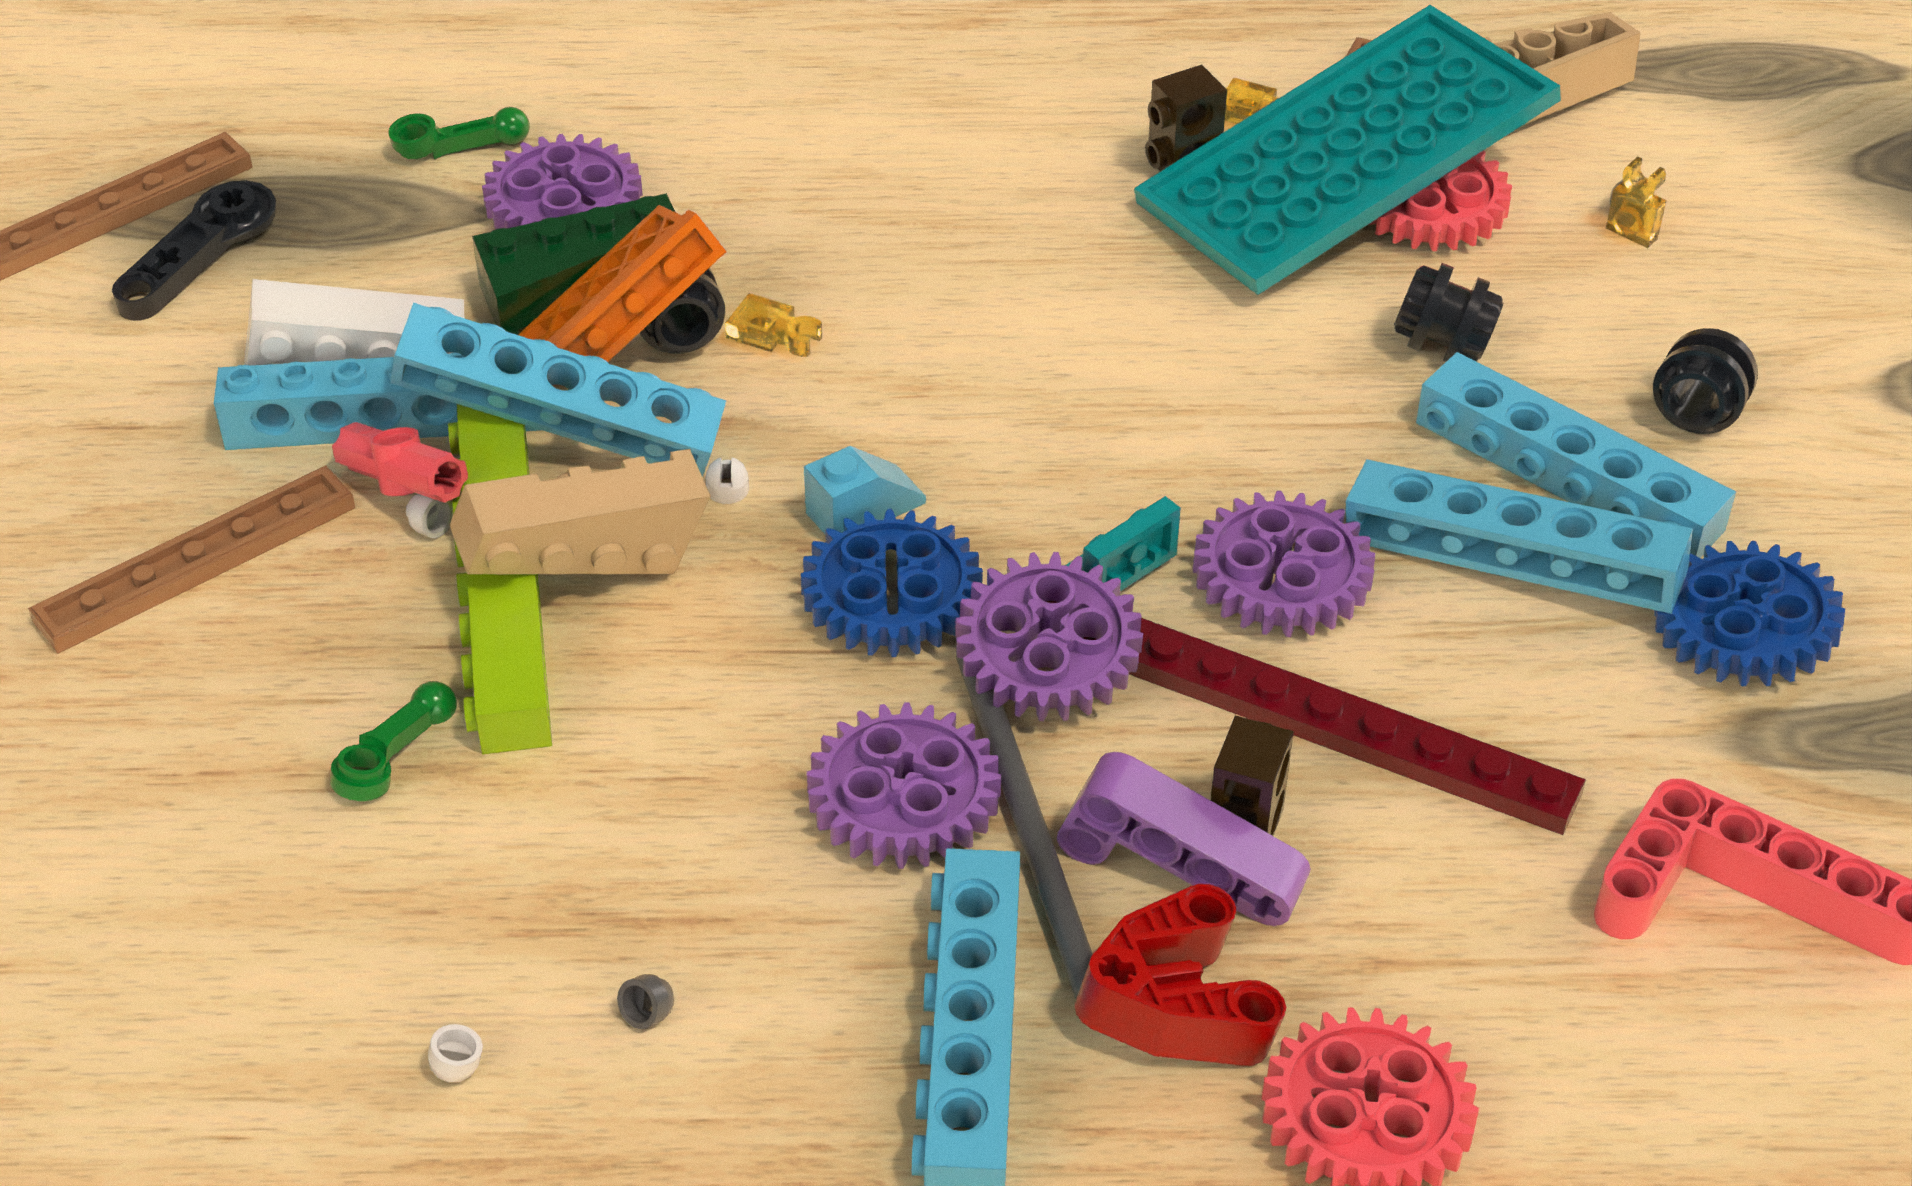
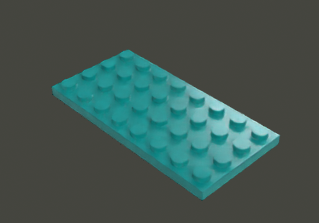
M1428 5L1134 188L1136 203L1255 294L1259 295L1560 102V85L1434 6Z

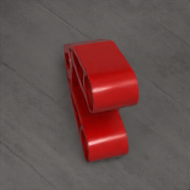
M1211 884L1189 886L1123 916L1091 956L1074 1005L1076 1015L1090 1029L1150 1055L1241 1066L1259 1064L1268 1056L1284 1019L1287 1007L1283 996L1277 989L1259 980L1203 984L1201 980L1203 974L1202 967L1213 964L1219 958L1237 910L1231 896L1221 888Z

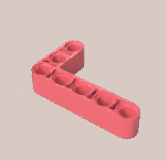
M1669 779L1656 787L1608 863L1594 910L1596 924L1609 936L1618 939L1637 938L1649 928L1686 867L1890 962L1900 965H1912L1911 879L1686 779Z

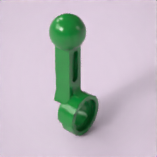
M505 107L500 109L494 116L443 128L437 127L431 116L415 113L403 116L393 122L388 130L393 149L400 153L402 157L420 159L433 153L435 160L446 154L498 142L507 145L518 144L527 137L530 123L527 115L516 107Z
M429 681L418 686L413 692L409 703L375 729L359 735V744L348 746L340 751L331 764L330 785L332 789L341 797L354 801H369L383 796L390 788V758L425 732L431 725L443 723L454 715L457 708V700L453 690L448 685L438 681ZM362 767L370 770H356L353 768Z

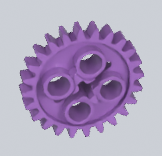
M559 134L556 142L549 143L547 139L541 136L538 139V146L532 147L525 142L520 143L521 153L506 150L504 152L505 162L493 161V172L485 173L486 184L482 185L487 218L493 219L495 229L511 228L538 222L549 217H561L588 211L595 207H606L634 201L643 196L638 164L631 163L630 153L619 154L617 144L603 148L602 138L599 137L589 144L584 143L583 134L576 136L573 142L566 141L563 134Z
M1276 491L1274 501L1267 502L1259 492L1254 493L1252 505H1248L1241 499L1235 498L1233 500L1232 512L1218 507L1216 509L1215 521L1205 519L1202 534H1197L1193 560V573H1197L1196 587L1197 589L1207 590L1206 603L1208 605L1222 602L1221 617L1226 618L1236 613L1241 614V628L1248 627L1254 621L1261 622L1263 635H1267L1273 626L1276 625L1282 627L1286 637L1292 636L1294 626H1302L1305 632L1311 636L1314 635L1316 622L1319 621L1332 630L1336 627L1337 615L1349 620L1353 618L1354 606L1363 607L1366 602L1367 591L1372 589L1375 553L1369 551L1370 537L1359 536L1361 524L1358 521L1344 524V509H1338L1329 514L1325 512L1326 500L1324 499L1317 501L1313 506L1306 505L1304 493H1299L1295 500L1290 502L1286 501L1282 491ZM1295 542V549L1292 551V545ZM1273 574H1276V575H1275V581H1274V583L1272 584Z
M1032 552L1029 555L1028 566L1021 567L1012 557L1008 558L1007 574L1003 575L998 570L990 567L987 569V585L973 582L971 584V599L961 600L960 617L956 618L957 658H963V674L965 677L976 676V692L978 694L994 688L993 706L998 708L1009 699L1015 701V716L1020 717L1028 706L1036 707L1038 720L1043 722L1049 708H1057L1063 721L1069 720L1070 706L1077 705L1086 715L1092 714L1093 697L1109 705L1112 703L1113 687L1125 690L1128 686L1129 672H1136L1138 669L1143 633L1140 632L1141 613L1133 612L1134 596L1132 594L1120 595L1121 580L1119 578L1103 583V566L1100 564L1092 568L1088 573L1082 571L1081 556H1077L1069 566L1061 565L1059 552H1053L1049 564H1041L1035 552ZM1045 601H1056L1059 603H1048ZM1010 630L1014 631L1015 633L1006 634L1002 633L1001 631ZM1083 637H1092V638H1096L1097 640H1086V639H1082V638H1083ZM1047 667V668H1051V669H1054V670H1053V671H1042V670H1038V668Z
M904 702L900 714L892 715L889 708L882 704L879 707V717L871 719L860 710L857 712L856 727L839 721L837 723V738L823 735L821 738L822 752H812L811 770L807 771V793L810 813H816L818 830L830 829L831 844L833 846L843 844L849 840L850 857L852 858L858 857L865 850L872 851L874 866H879L886 855L895 856L898 869H904L908 856L916 855L919 862L924 867H928L930 852L938 851L945 858L946 848L953 849L954 842L969 849L973 847V831L986 834L988 832L989 816H997L998 797H1001V774H998V756L989 755V739L975 740V725L972 723L956 729V713L954 712L947 714L941 720L934 719L933 705H928L921 715H913L910 703Z

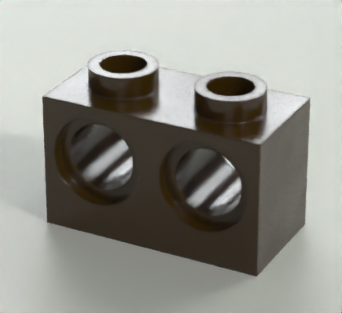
M1202 64L1152 80L1151 102L1148 104V116L1150 119L1149 138L1145 145V153L1150 165L1160 172L1224 132L1227 89Z
M1235 715L1214 766L1210 801L1274 836L1284 810L1294 731Z

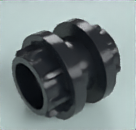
M1441 263L1439 270L1424 265L1419 267L1414 274L1394 323L1395 331L1409 337L1407 347L1417 351L1421 349L1425 338L1447 346L1448 348L1443 359L1445 362L1456 352L1474 361L1480 360L1503 308L1502 296L1488 291L1490 281L1480 277L1476 279L1472 290L1450 282L1454 267Z
M711 268L706 270L640 332L643 339L650 346L666 353L684 354L705 346L717 335L724 322L725 303Z
M1714 328L1690 331L1673 344L1655 374L1653 395L1656 405L1668 421L1682 430L1697 434H1710L1722 431L1739 418L1756 387L1758 367L1755 357L1742 340L1729 332Z

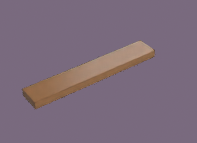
M223 132L0 230V281L253 168L250 154L227 132Z
M325 465L29 607L28 610L32 622L56 653L59 654L355 509L353 494Z

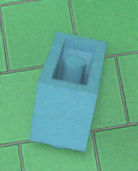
M853 446L843 448L804 466L806 514L824 534L827 528L835 529L841 533L844 532L843 519L845 518L853 520L858 525L863 524L864 512L867 511L876 520H884L887 509H892L895 517L926 504V495L896 464Z

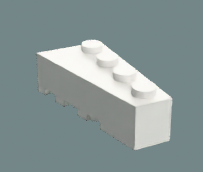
M253 279L244 365L394 357L413 302L426 307H441L455 316L464 318V299Z

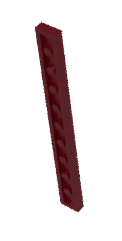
M1045 601L1048 603H1059L1056 601ZM1141 618L1140 632L1143 633L1142 650L1139 653L1138 669L1136 672H1129L1131 676L1247 719L1266 722L1273 726L1294 731L1293 736L1560 835H1564L1581 799L1586 782L1584 778ZM1083 637V638H1082V639H1086V640H1097L1096 638H1092V637Z

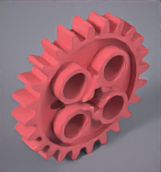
M1483 150L1368 225L1376 224L1375 234L1378 236L1388 232L1393 233L1392 243L1394 244L1401 242L1404 238L1410 239L1412 249H1417L1422 242L1429 243L1432 251L1438 250L1439 243H1446L1454 251L1457 250L1460 240L1473 247L1476 245L1477 235L1490 239L1492 229L1502 228L1503 219L1507 218L1509 213L1512 185L1507 184L1508 173L1498 171L1499 162L1497 160L1484 162L1486 152Z
M1353 1007L1348 1008L1346 1021L1341 1024L1328 1012L1322 1013L1320 1031L1302 1022L1299 1025L1297 1040L1288 1037L1282 1039L1280 1055L1270 1057L1267 1077H1264L1262 1100L1265 1101L1262 1119L1263 1123L1272 1125L1270 1143L1272 1146L1287 1145L1285 1164L1288 1167L1304 1161L1308 1163L1305 1182L1308 1184L1325 1175L1331 1178L1330 1186H1345V1184L1351 1186H1421L1422 1179L1432 1186H1441L1445 1169L1457 1172L1463 1152H1469L1479 1112V1107L1473 1105L1477 1089L1476 1084L1464 1082L1468 1065L1462 1061L1449 1063L1452 1044L1445 1042L1432 1047L1429 1044L1432 1028L1428 1025L1418 1030L1415 1034L1406 1031L1408 1020L1407 1015L1404 1014L1398 1017L1393 1025L1384 1024L1380 1008L1374 1009L1370 1022L1361 1021ZM1325 1124H1334L1342 1128H1332ZM1393 1134H1402L1408 1138H1401Z

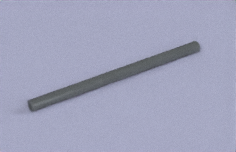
M956 655V660L983 737L988 738L990 741V755L998 756V774H1001V788L1076 999L1089 961L1093 955L1004 706L1001 705L998 708L993 706L994 688L981 694L976 692V676H964L963 658H957Z

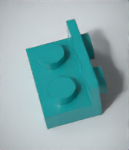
M1164 496L1147 508L1137 510L1128 520L1106 534L1094 537L1083 548V554L1080 555L1082 557V571L1088 573L1092 568L1100 564L1103 566L1102 582L1105 583L1111 579L1119 578L1121 580L1120 591L1124 590L1177 555L1181 507Z

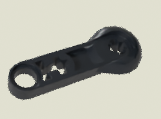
M241 180L229 181L214 186L203 193L194 204L192 212L113 284L112 293L120 315L125 319L133 321L151 318L162 310L228 247L235 243L253 239L266 231L272 223L276 212V198L272 191L261 183ZM138 292H150L144 298L138 300H126L127 297H129L132 294Z

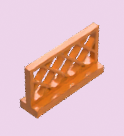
M658 205L518 335L532 340H546L560 349L583 356H597L609 362L727 251L697 213L687 210L683 215H680Z

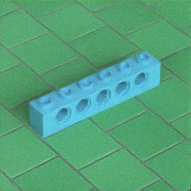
M414 302L394 355L390 383L630 458L644 456L646 462L650 464L669 461L670 452L690 449L702 477L712 453L726 400L713 397L702 389L681 387L662 381L651 373L630 371L611 365L606 360L597 356L579 355L560 349L546 340L528 339L506 332L495 324L477 323L455 316L444 308L426 307ZM455 352L463 355L464 357L457 358L450 356L447 353ZM500 369H510L515 371L517 374H507L502 372ZM552 385H562L569 390H559ZM604 401L616 402L620 407L610 406ZM656 417L667 418L672 423L662 422L658 420Z
M455 352L449 354L450 356L457 358L464 357L463 355ZM394 357L349 358L334 361L218 367L214 396V407L225 450L333 444L340 435V428L354 422L382 431L397 427L415 428L418 430L419 438L449 436L448 423L458 422L457 404L391 384L390 379ZM500 369L502 372L507 374H517L515 371L510 369ZM525 425L526 431H541L540 429Z
M1458 352L1422 384L1416 420L1418 425L1568 502L1693 528L1690 553L1699 558L1704 555V547L1706 545L1712 546L1726 531L1736 491Z
M1366 459L1346 499V523L1358 521L1361 524L1359 536H1369L1371 539L1370 547L1672 614L1689 567L1693 528Z
M946 848L944 873L932 874L931 910L942 911L941 923L929 922L927 960H938L937 973H925L924 1011L935 1012L934 1026L922 1025L920 1036V1064L931 1065L930 1080H917L916 1119H926L927 1129L926 1135H913L911 1170L912 1176H924V1186H1005L1020 851ZM958 1073H971V1074H970V1075H960V1074H958ZM965 1127L969 1128V1130L957 1131L953 1130V1128Z

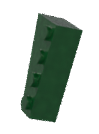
M667 193L656 196H644L634 201L606 207H595L584 212L561 217H549L538 222L511 228H499L488 233L472 236L479 284L495 325L503 328L506 332L518 335L519 329L527 327L658 205L675 212Z

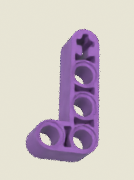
M1122 752L1105 753L1099 759L1080 790L1057 835L1058 844L1065 854L1076 861L1090 865L1100 864L1106 860L1115 844L1119 843L1191 885L1211 884L1221 888L1234 900L1238 912L1254 921L1270 926L1283 925L1289 920L1311 870L1308 860L1295 848L1135 757Z

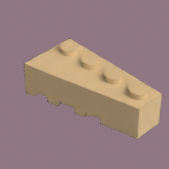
M1611 12L1555 23L1554 31L1552 32L1533 30L1532 28L1514 31V39L1493 44L1560 85L1561 101L1527 122L1529 123L1634 81L1641 32ZM1483 37L1492 43L1489 37Z
M685 449L670 452L669 461L647 464L644 456L623 459L622 468L592 473L589 465L568 468L566 473L558 476L556 479L540 481L536 473L467 484L463 488L449 526L467 574H675L711 496L691 450Z

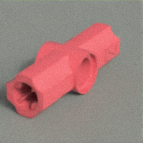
M354 422L340 428V435L332 445L335 462L347 466L351 471L377 479L380 492L387 496H404L417 493L445 503L460 496V490L468 479L465 461L454 458L450 452L420 443L419 433L415 428L397 427L382 431Z

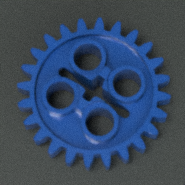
M892 509L886 510L884 520H876L867 511L864 512L863 524L858 525L853 520L845 518L843 519L844 532L841 533L835 529L827 528L825 530L826 543L821 541L812 542V556H804V572L801 573V595L804 597L805 612H812L813 625L815 627L826 625L827 638L829 640L845 634L846 649L851 650L860 642L867 643V652L870 656L877 652L880 645L888 646L892 657H897L901 645H908L912 652L916 655L920 654L921 641L924 640L938 648L941 647L942 632L956 637V618L960 617L961 600L971 599V584L973 582H983V569L979 568L978 552H970V539L968 537L955 539V526L953 525L937 530L936 516L933 515L923 523L916 522V515L913 510H910L903 520L896 519ZM890 549L896 551L898 613L894 615L887 612L886 551Z
M1727 541L1726 552L1719 553L1710 545H1706L1704 547L1703 559L1690 553L1688 571L1672 614L1654 610V616H1656L1655 630L1657 633H1663L1664 648H1677V662H1685L1694 658V673H1703L1711 667L1717 670V682L1721 683L1730 673L1738 675L1739 683L1744 687L1749 683L1751 676H1759L1766 687L1771 686L1773 674L1777 673L1787 681L1793 682L1795 681L1796 667L1812 674L1815 672L1816 659L1828 662L1831 656V648L1839 647L1845 618V608L1842 607L1843 593L1833 591L1835 580L1833 576L1819 577L1820 564L1818 562L1801 566L1802 553L1795 552L1784 558L1780 556V545L1778 544L1773 545L1767 553L1759 551L1756 541H1751L1747 550L1740 551L1732 541Z

